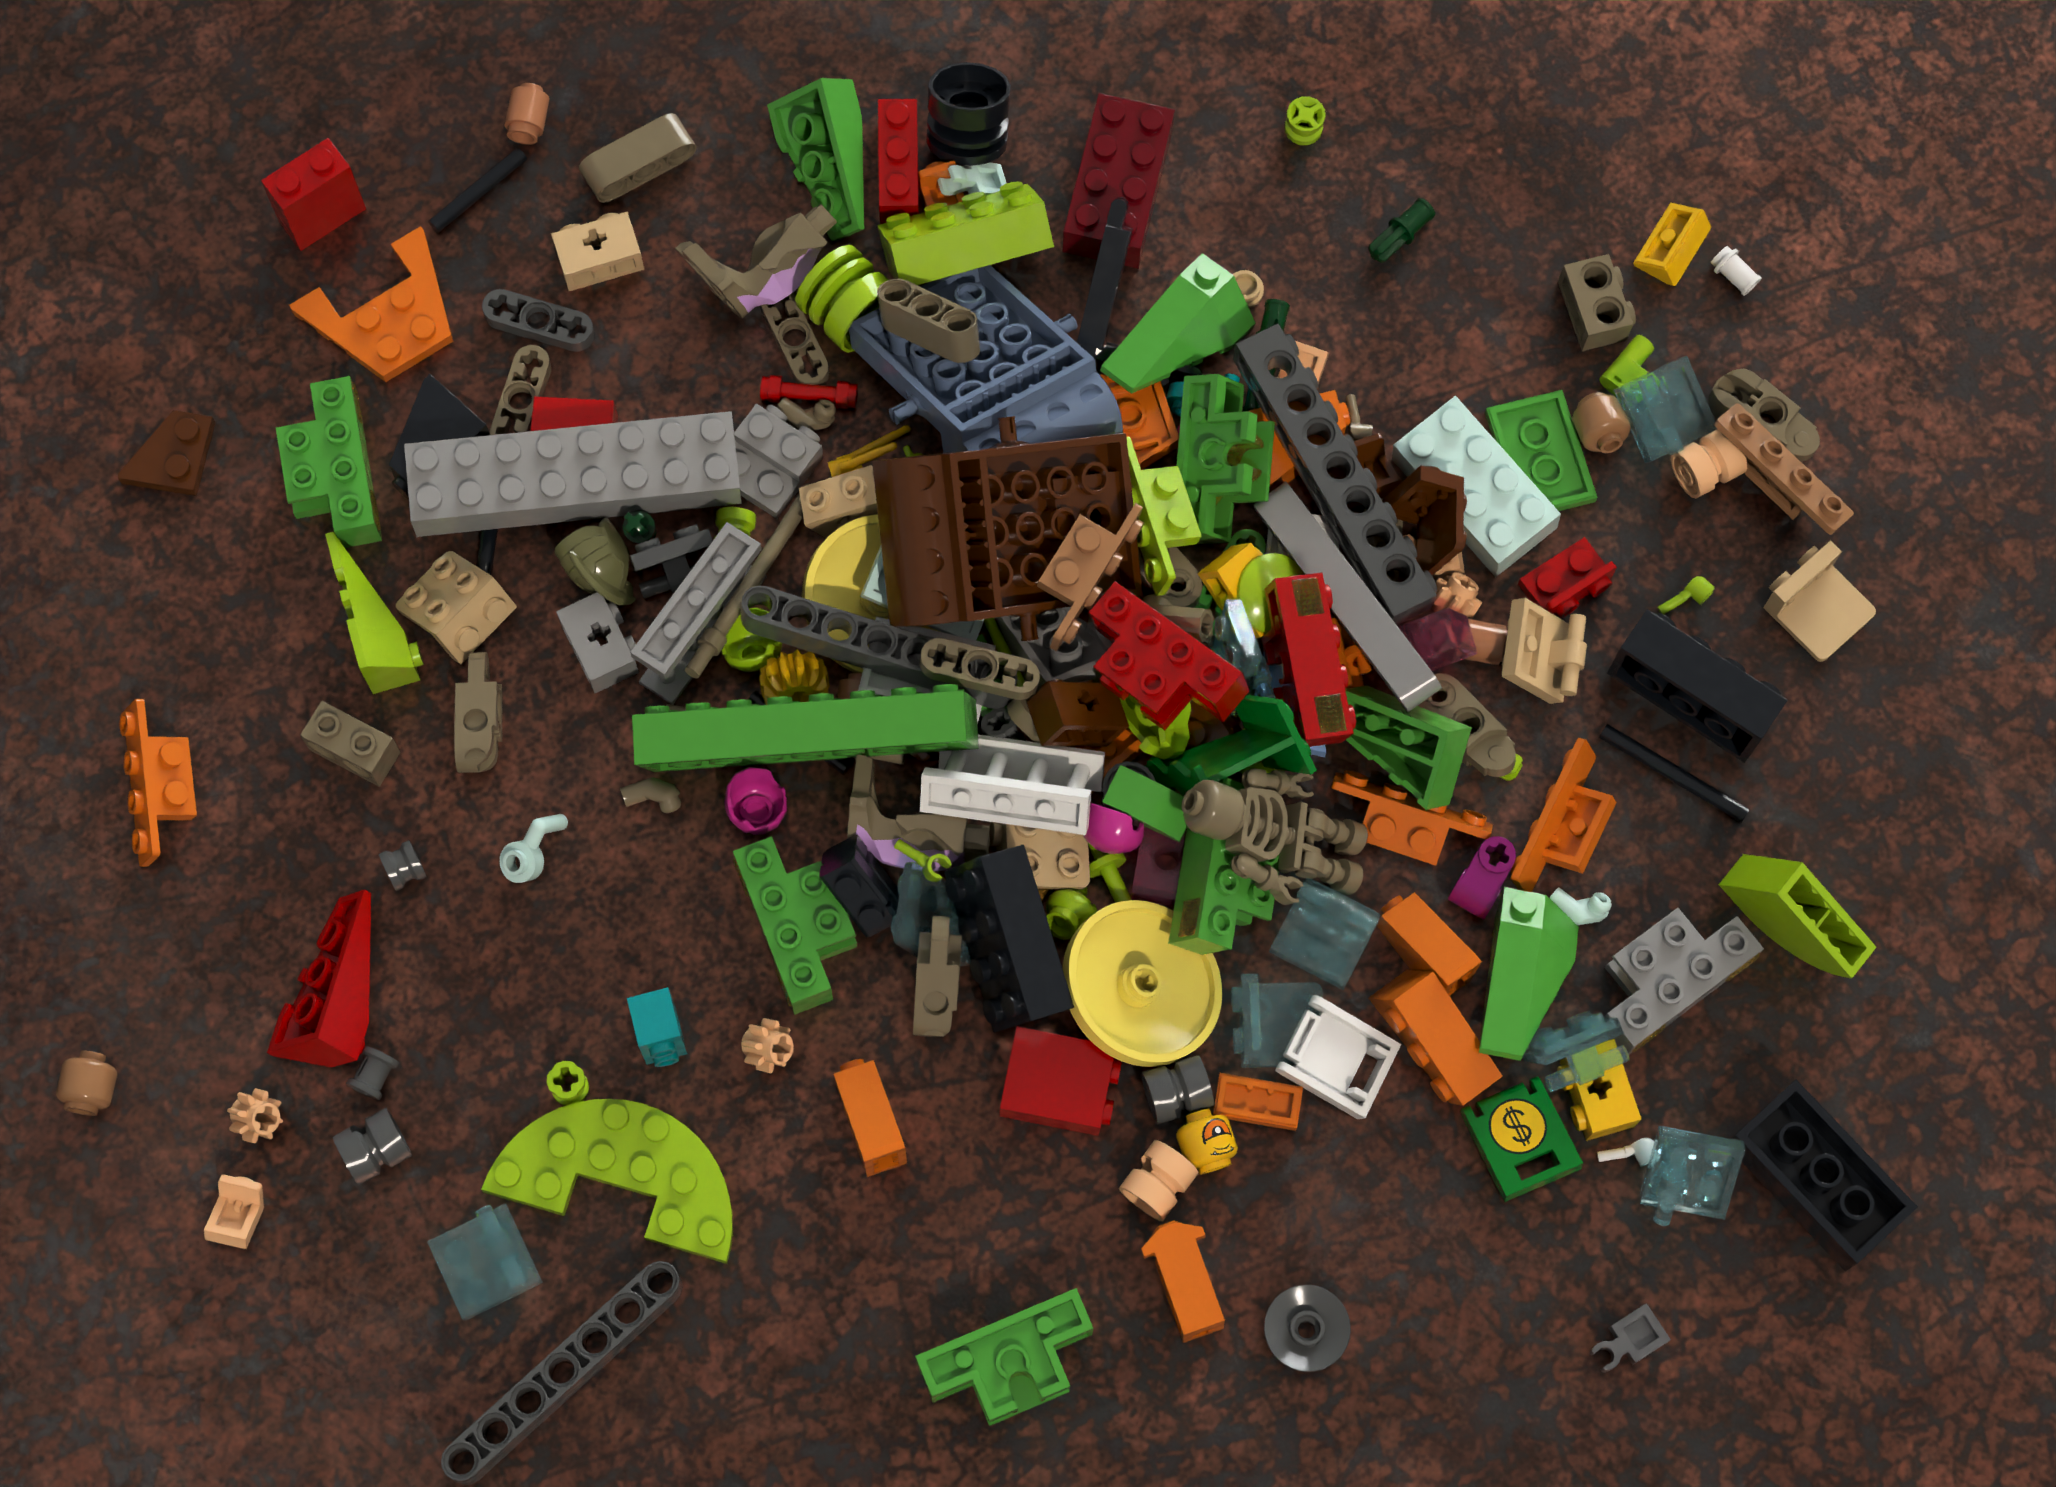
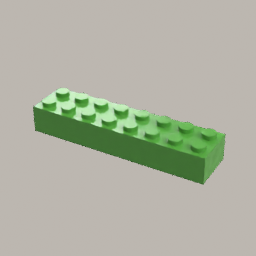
M942 684L933 686V693L917 692L914 687L891 689V696L875 695V691L861 690L850 692V699L834 698V694L821 693L809 695V702L793 701L792 697L781 696L767 698L768 705L752 704L751 700L741 699L726 701L727 708L711 707L710 703L685 704L686 711L670 710V706L645 707V714L632 715L634 765L652 772L847 759L856 758L857 755L875 757L979 749L976 699L966 693L964 689H958L956 684Z

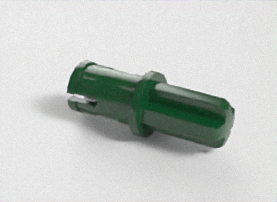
M1418 198L1400 217H1394L1389 220V227L1369 244L1368 250L1372 259L1384 263L1404 244H1411L1414 241V235L1428 221L1435 217V211L1431 204L1423 198Z
M635 511L625 514L623 531L627 539L640 544L656 538L657 529L655 521L648 513Z

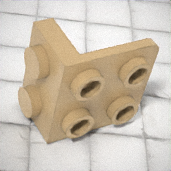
M1831 540L1820 550L1816 546L1809 549L1797 562L1801 567L1792 575L1787 571L1781 574L1770 585L1769 589L1773 593L1763 607L1819 662L1826 661L1876 614L1875 607L1833 566L1842 551Z
M448 551L435 560L431 568L413 586L405 591L395 606L403 616L432 634L449 656L459 664H462L469 657V654L473 653L517 608L493 576L453 551Z
M996 822L990 823L991 846H996V852L1024 844L1038 889L1081 890L1089 884L1088 842L1084 839L1083 835Z

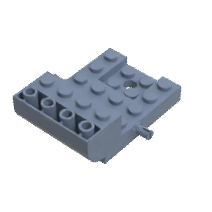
M991 265L931 281L920 286L975 313L978 323L980 353L969 362L957 363L950 361L887 331L881 324L879 308L853 321L849 327L852 349L906 399L901 404L889 409L892 421L895 424H899L915 414L924 417L941 433L943 453L988 449L997 443H1001L998 418L1015 416L1017 441L1029 444L1123 433L1119 406L1105 380L1096 372L1095 359L1067 334L1077 329L1078 326L1075 318L1071 314H1067L1053 322Z

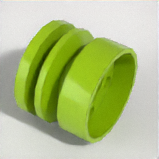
M852 245L840 246L822 258L806 275L795 297L796 306L803 313L809 315L813 323L819 326L823 325L824 333L841 350L847 353L853 352L849 327L853 321L879 308L878 288L889 279L880 272H874L873 264L864 258L857 248Z

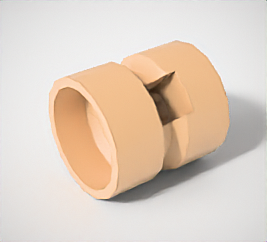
M1718 429L1702 437L1699 444L1692 442L1671 454L1670 459L1673 472L1680 486L1690 497L1695 499L1714 490L1716 483H1727L1747 471L1745 455Z
M1154 1140L1141 1157L1140 1161L1143 1167L1141 1169H1133L1121 1184L1119 1190L1136 1207L1154 1219L1163 1222L1177 1203L1176 1192L1184 1193L1199 1172L1189 1160L1175 1149L1159 1140Z

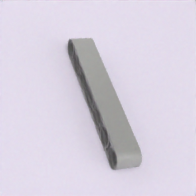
M1286 481L1269 492L1268 502H1256L1253 504L1255 511L1289 557L1296 561L1305 574L1323 573L1324 583L1328 584L1332 591L1333 604L1330 611L1407 712L1442 689L1440 682Z

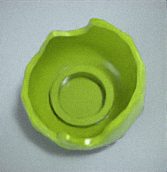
M758 607L749 609L751 613L758 616L766 615L770 612ZM740 613L727 633V643L721 651L730 667L744 672H753L766 666L768 658H777L781 653L783 643L747 631L742 625Z

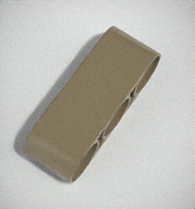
M674 113L665 114L591 153L580 163L579 170L599 202H610L684 163L694 155L697 146L678 116Z
M891 279L879 286L877 296L881 324L884 329L953 362H969L979 355L978 323L974 312L907 280Z

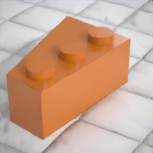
M1407 969L1368 998L1406 1046L1411 1058L1430 1077L1432 1089L1443 1102L1448 1101L1451 1104L1464 1106L1503 1077L1488 1054L1479 1053V1039L1433 971Z

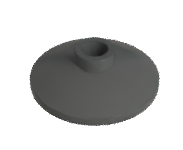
M1298 1285L1283 1291L1271 1303L1264 1321V1335L1272 1354L1285 1366L1301 1372H1316L1334 1364L1346 1350L1351 1334L1349 1315L1342 1302L1330 1291L1315 1285ZM1302 1323L1310 1324L1314 1329L1313 1336L1303 1338L1298 1332V1326Z

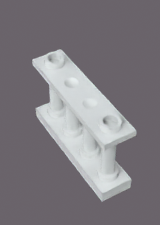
M978 734L979 749L939 752V769L925 767L921 776L920 812L1086 835L1089 827L1091 791H1102L1105 752L1066 746H1041L1037 742L996 738Z

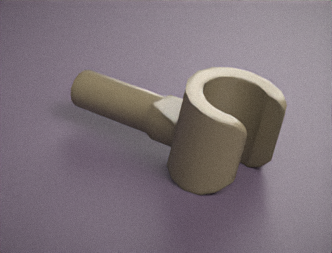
M1354 394L1347 395L1346 402L1350 416L1349 435L1353 441L1371 436L1373 425L1360 423L1356 397Z

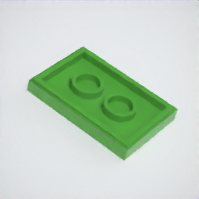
M1563 390L1486 408L1485 416L1492 437L1558 511L1596 502L1598 497Z

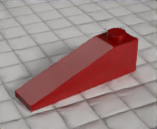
M364 889L338 899L317 940V947L321 949L320 953L308 969H302L297 979L303 983L293 1005L285 1003L279 1014L267 1051L271 1056L331 1068L358 1060L365 1047L364 1037L369 1024L371 893Z

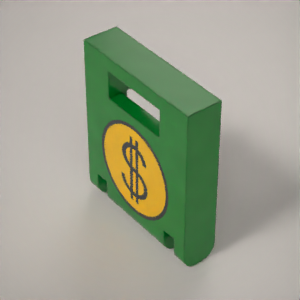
M1538 1076L1529 1079V1085L1533 1092L1531 1095L1525 1085L1520 1083L1477 1101L1475 1106L1480 1117L1476 1118L1469 1105L1460 1109L1463 1121L1504 1202L1579 1171L1583 1166V1161ZM1551 1152L1550 1159L1554 1167L1521 1180L1515 1167Z

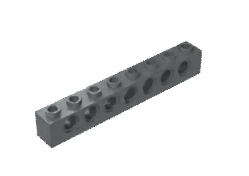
M1278 323L1236 343L1233 361L1267 420L1275 422L1274 432L1355 572L1396 625L1431 609L1437 596V585L1433 576L1428 570L1423 571L1416 560L1417 551L1413 542L1408 536L1403 537L1397 528V517L1392 506L1387 501L1383 503L1376 492L1378 487L1374 475L1369 468H1362L1356 457L1358 451L1353 439L1349 434L1343 435L1337 425L1338 416L1333 405L1328 400L1323 401L1317 390L1319 385L1314 372L1310 367L1304 368L1298 358L1299 349L1294 338L1290 334L1285 335ZM1280 368L1288 376L1277 378L1271 375L1269 370ZM1298 401L1303 403L1307 410L1301 412L1294 411L1288 404ZM1320 435L1327 443L1315 445L1307 437ZM1337 468L1342 470L1347 477L1334 479L1327 471ZM1358 502L1365 507L1366 511L1364 513H1354L1348 509L1347 504ZM1378 536L1385 541L1386 546L1381 548L1373 547L1367 542L1366 538ZM1391 570L1400 571L1406 580L1394 582L1389 579L1386 572Z

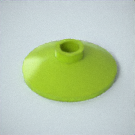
M1279 553L1264 554L1250 561L1242 571L1237 585L1238 605L1245 620L1257 631L1267 634L1272 629L1264 589L1275 578L1305 575L1295 560ZM1293 589L1298 616H1305L1310 606L1307 589Z

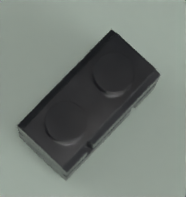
M858 835L849 837L823 853L819 877L865 937H871L901 920V907L904 900L903 893L871 852H867V846Z

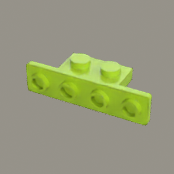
M1126 437L1133 506L1137 503L1143 507L1139 520L1144 522V525L1137 536V544L1145 561L1144 573L1147 581L1152 583L1155 595H1165L1176 578L1167 548L1195 545L1202 535L1179 467L1172 466L1141 470L1131 438Z

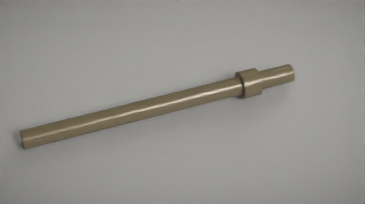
M800 493L712 628H706L698 640L699 648L685 668V672L689 676L699 678L711 658L719 655L727 643V633L741 613L744 593L749 588L758 586L803 518Z

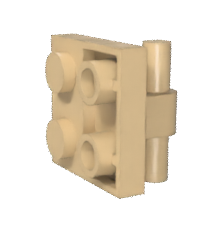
M1527 598L1512 600L1510 617L1508 619L1505 655L1502 661V677L1549 704L1564 702V695L1575 696L1577 694L1579 671L1584 669L1587 644L1583 642L1586 616L1571 614L1569 623Z

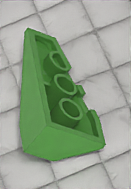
M820 78L767 104L776 142L782 153H788L796 168L793 173L798 182H804L812 196V207L822 205L837 221L827 231L830 240L839 241L863 230L862 114L853 79Z
M1202 253L1176 278L1104 362L1100 371L1132 394L1170 377L1171 372L1186 365L1193 367L1202 363L1203 359L1218 351L1220 354L1232 350L1236 343L1240 342L1254 328L1256 323L1234 275Z
M1504 887L1495 914L1479 1053L1521 1061L1551 1003L1555 1000L1562 983L1574 965L1579 926L1547 895Z

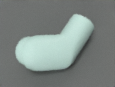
M1558 887L1550 896V899L1576 925L1602 921L1608 916L1612 906L1610 898L1601 892L1594 893L1591 898L1575 900Z

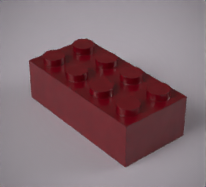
M1102 93L1098 94L1063 231L1062 252L1097 260L1111 203L1117 197H1124L1129 203L1124 226L1133 228L1124 266L1139 269L1173 132L1175 109Z

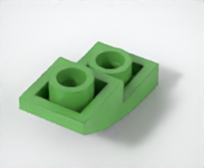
M1119 766L1102 801L1104 806L1131 816L1132 819L1143 823L1144 827L1179 843L1187 828L1182 811L1184 796L1127 767Z

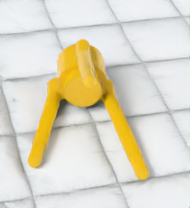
M905 425L849 454L827 462L831 476L835 477L863 468L862 464L897 449V444L892 441L909 433L911 430L910 426Z

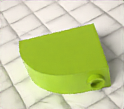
M1743 854L1718 884L1739 909L1768 937L1794 956L1827 973L1853 978L1877 948L1803 862Z

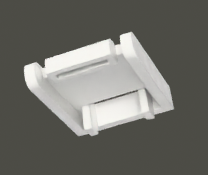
M1313 995L1308 1004L1320 1013L1316 1015L1310 1010L1304 1011L1283 1053V1057L1293 1062L1294 1065L1291 1066L1285 1062H1279L1275 1071L1354 1118L1365 1119L1401 1044L1324 998ZM1367 1053L1378 1061L1364 1089L1361 1090L1357 1087L1349 1088L1365 1054Z

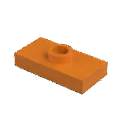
M1219 1073L1212 1116L1224 1115L1229 1120L1296 1131L1303 1087Z

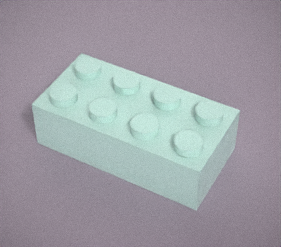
M1456 396L1393 444L1392 460L1407 477L1420 465L1434 466L1443 472L1464 477V494L1467 497V505L1464 511L1463 530L1466 531L1467 535L1466 544L1495 577L1558 528L1561 513Z

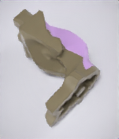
M822 205L811 209L805 216L802 213H798L766 228L756 239L752 248L748 269L743 273L711 258L697 243L693 244L691 241L683 242L675 250L706 282L709 289L742 319L756 306L778 303L801 285L806 275L811 271L822 247L827 243L823 235L837 221Z
M865 755L856 756L853 787L849 804L847 839L853 835H858L867 846V852H871L881 863L915 871H922V866L894 848L898 839L930 857L935 854L946 855L952 864L949 869L989 854L990 826L968 824L967 818L918 812L915 815H897L896 820L884 817L881 814L875 790V765L873 764V759ZM932 862L931 867L933 871L949 870L937 862Z

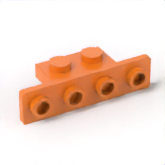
M134 699L121 713L119 727L121 735L126 736L127 745L123 766L125 774L130 775L131 790L128 794V810L130 814H134L135 830L132 834V849L135 854H138L139 866L148 867L160 856L157 820H192L197 816L188 737H148L144 699Z
M1577 738L1573 749L1568 750L1565 754L1561 774L1556 784L1549 788L1545 800L1546 805L1539 819L1535 820L1530 827L1529 840L1522 854L1518 855L1511 869V880L1518 890L1532 892L1546 863L1583 874L1617 802L1612 795L1583 787L1596 760V755L1586 739Z
M1346 770L1344 774L1335 773L1331 785L1332 789L1370 801L1362 823L1368 831L1366 843L1436 866L1449 828L1485 840L1491 836L1493 824L1487 822V817L1479 812L1465 809L1463 813L1447 809V806L1425 810L1417 803V798L1408 796V791L1400 786L1385 783L1384 787L1369 783L1367 776L1355 771Z

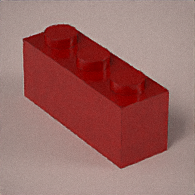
M878 99L880 224H884L888 217L895 214L908 213L909 216L919 214L917 99Z

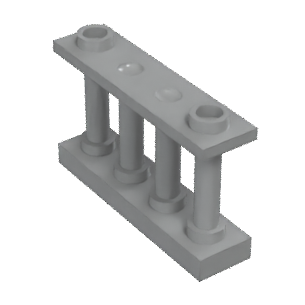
M726 522L631 650V657L648 668L639 680L642 686L674 705L693 679V677L685 672V668L699 648L698 640L706 628H712L750 570L751 563L762 550L761 543ZM766 575L764 576L759 585H762V583L765 581V579L767 578Z

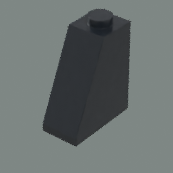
M431 374L423 380L389 463L395 478L392 484L408 500L404 444L490 435L487 424Z

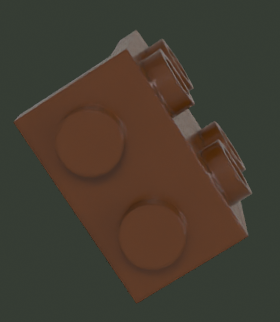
M1420 465L1390 492L1382 502L1387 501L1392 506L1397 519L1417 524L1416 560L1423 571L1428 570L1433 575L1457 554L1461 553L1465 546L1467 535L1463 528L1467 497L1464 494V477L1443 472L1434 466Z

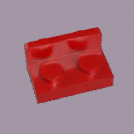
M1583 537L1520 578L1518 586L1530 601L1555 616L1558 615L1562 619L1574 612L1580 606L1578 601L1585 596L1591 594L1594 598L1605 592L1613 584L1611 579L1617 566L1613 561L1605 564L1588 540Z

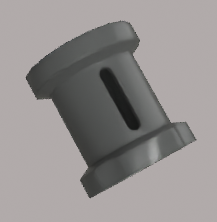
M1007 708L993 709L983 717L981 729L985 735L1026 741L1024 735L1017 730V725L1011 720Z
M365 1046L363 1050L365 1057L354 1078H348L346 1084L353 1090L380 1101L382 1097L380 1090L391 1069H396L399 1062L377 1049Z

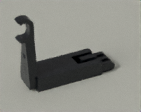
M1117 197L1111 203L1077 343H1080L1084 350L1094 359L1106 361L1119 346L1111 342L1105 344L1133 232V228L1124 226L1129 203L1124 197ZM1186 365L1177 369L1192 375H1203V372L1197 366L1191 367ZM1169 377L1161 381L1162 386L1170 383Z

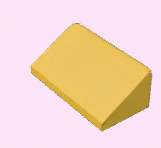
M1670 202L1633 262L1634 266L1668 285L1676 286L1711 229L1705 211Z

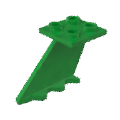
M1246 695L1235 708L1245 727L1244 730L1188 749L1175 759L1164 760L1153 756L1144 765L1153 774L1156 782L1173 791L1176 788L1183 796L1202 780L1218 782L1259 761L1266 768L1312 775L1317 769L1310 757L1311 749L1309 745L1301 738L1293 722L1294 714L1283 699Z

